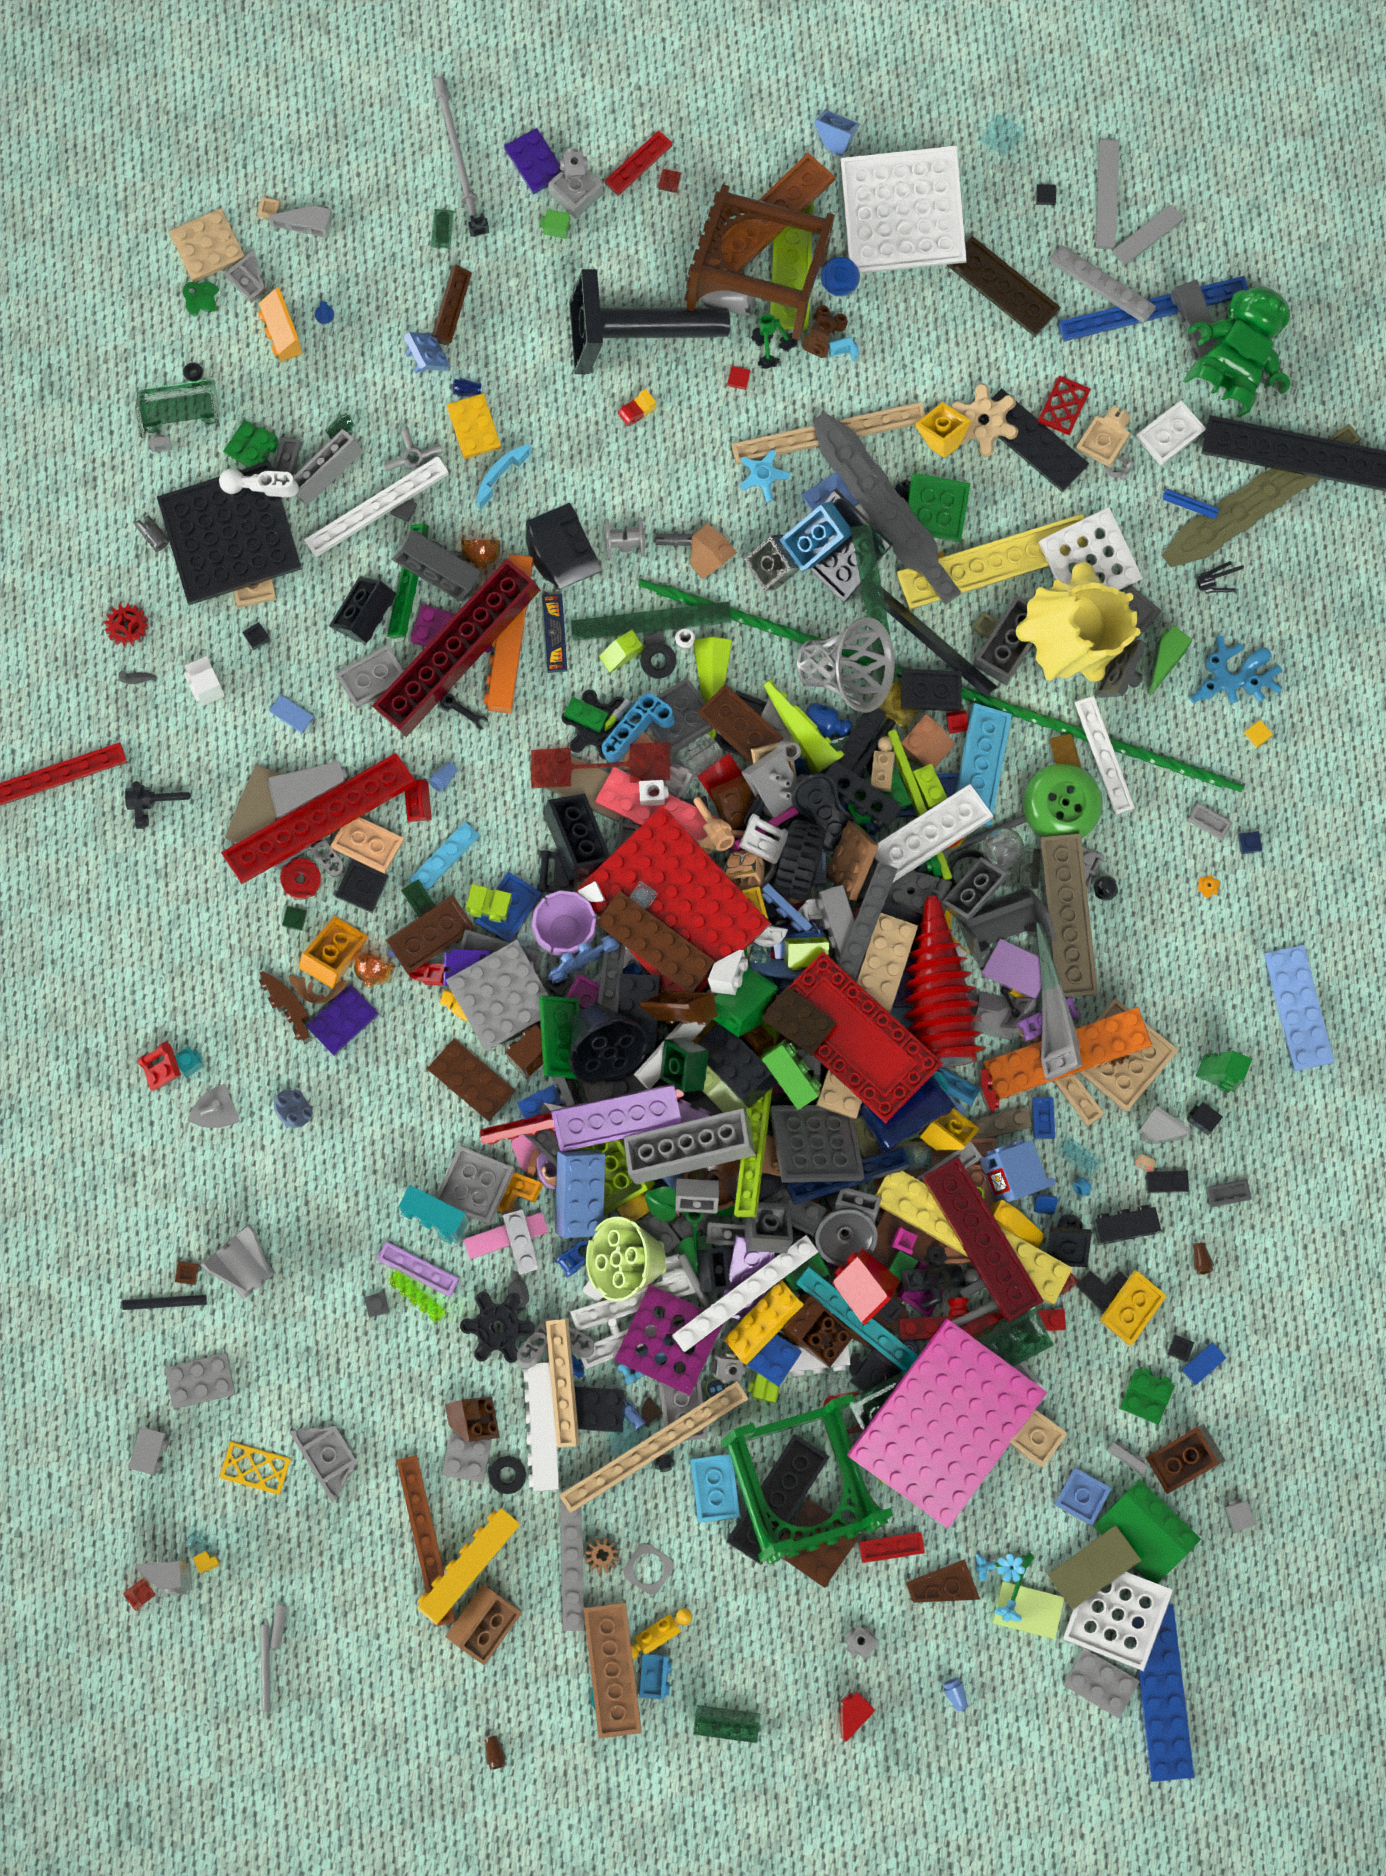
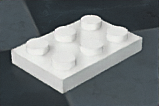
M1179 401L1136 435V439L1162 466L1202 435L1206 428L1182 401Z

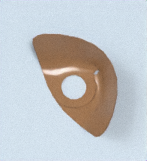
M289 976L290 983L298 995L304 1000L315 1004L325 1003L333 999L347 984V981L338 982L325 997L323 994L317 995L313 993L312 987L314 984L312 981L308 985L307 993L305 978Z

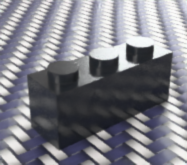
M1149 1205L1137 1207V1211L1130 1212L1129 1209L1117 1211V1215L1110 1216L1109 1213L1097 1215L1093 1225L1098 1246L1159 1234L1161 1227L1156 1207L1150 1208Z

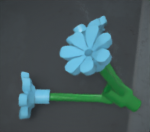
M976 1553V1563L978 1566H975V1569L979 1573V1581L987 1580L988 1570H995V1567H999L997 1571L999 1574H1005L1003 1577L1005 1582H1009L1011 1578L1016 1582L1011 1600H1008L1007 1606L997 1607L994 1612L998 1616H1003L1002 1619L1009 1622L1011 1619L1014 1622H1021L1022 1616L1018 1615L1014 1610L1016 1606L1015 1600L1026 1568L1034 1560L1033 1554L1028 1553L1026 1556L1022 1555L1014 1559L1013 1554H1007V1559L1000 1558L995 1563L994 1561L986 1562L985 1557H982L981 1553Z

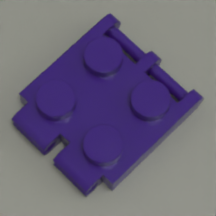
M452 949L451 953H444V967H451V971H444L443 985L448 986L446 979L484 959L485 955L486 957L491 955L493 951Z

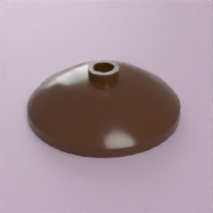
M734 1160L685 1172L684 1179L710 1180L711 1176H717L719 1181L718 1210H723L734 1204L730 1199V1193L737 1190L741 1161Z

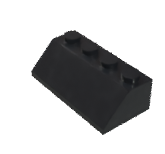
M586 794L547 801L543 815L569 880L590 876L610 857V854Z

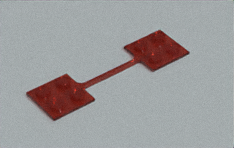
M670 742L630 744V758L626 762L574 765L571 762V748L531 750V788L571 786V773L574 769L622 766L630 768V783L652 780L670 781Z

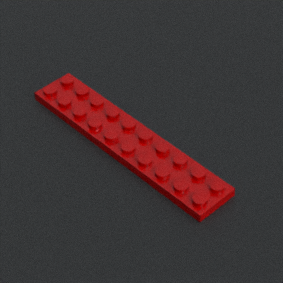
M394 753L222 851V856L242 885L417 785L416 781L399 756Z

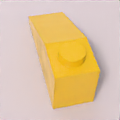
M999 1200L992 1204L990 1211L1001 1228L1039 1248L1045 1234L1024 1214L1004 1200Z

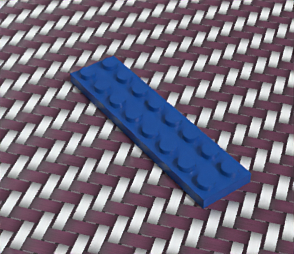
M1169 1604L1144 1672L1138 1670L1151 1782L1195 1778L1174 1604ZM1141 1617L1134 1618L1132 1621L1133 1627L1136 1629L1142 1628L1144 1626V1619Z

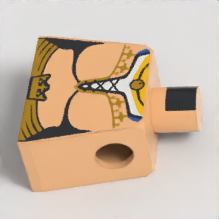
M745 849L744 851L730 854L723 871L740 889L764 886L765 863L761 857Z

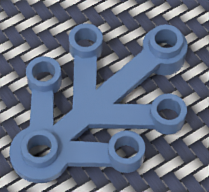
M611 935L606 936L601 940L602 945L593 950L589 942L582 943L578 946L580 952L575 958L571 952L565 953L560 957L562 963L560 966L550 969V973L547 976L548 979L552 980L554 984L559 983L567 978L568 973L580 971L587 966L586 963L603 958L602 950L605 953H609L620 946L617 939Z

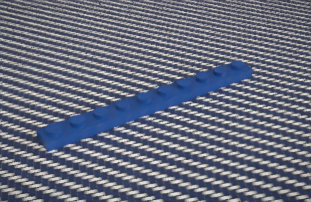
M1245 276L1200 286L1207 306L1231 301L1234 293L1239 290L1249 289ZM1171 294L1147 299L1156 308L1146 321L1175 315L1179 312L1177 306L1172 302ZM1115 307L1059 321L1058 325L1065 342L1142 322L1121 308Z

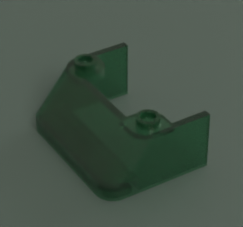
M214 380L154 387L137 392L135 409L141 438H145L146 431L147 433L158 432L162 424L200 418L202 422L208 425L216 424V427H220V411Z

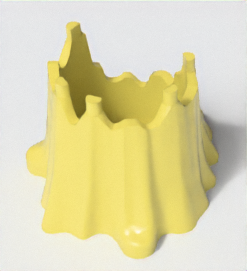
M1080 562L1073 567L1072 578L1069 584L1057 579L1050 590L1043 587L1037 588L1035 596L1027 604L1026 618L1016 627V635L1020 641L1035 644L1037 648L1036 661L1042 666L1044 676L1048 681H1052L1056 677L1068 679L1078 672L1083 674L1090 682L1101 681L1105 676V669L1109 662L1119 655L1124 647L1129 645L1141 632L1139 628L1135 627L1137 611H1132L1128 607L1129 602L1133 600V594H1126L1115 587L1103 585L1098 575L1095 574L1093 567L1087 562Z

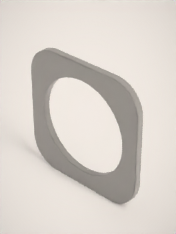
M642 1544L636 1549L625 1566L624 1577L644 1592L655 1594L660 1590L673 1570V1562L669 1557L651 1545ZM646 1553L658 1556L664 1566L661 1579L651 1585L639 1582L633 1573L635 1560Z

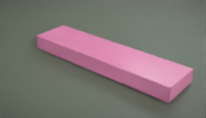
M542 1212L525 1218L531 1238L549 1232ZM505 1225L463 1239L470 1260L511 1246Z

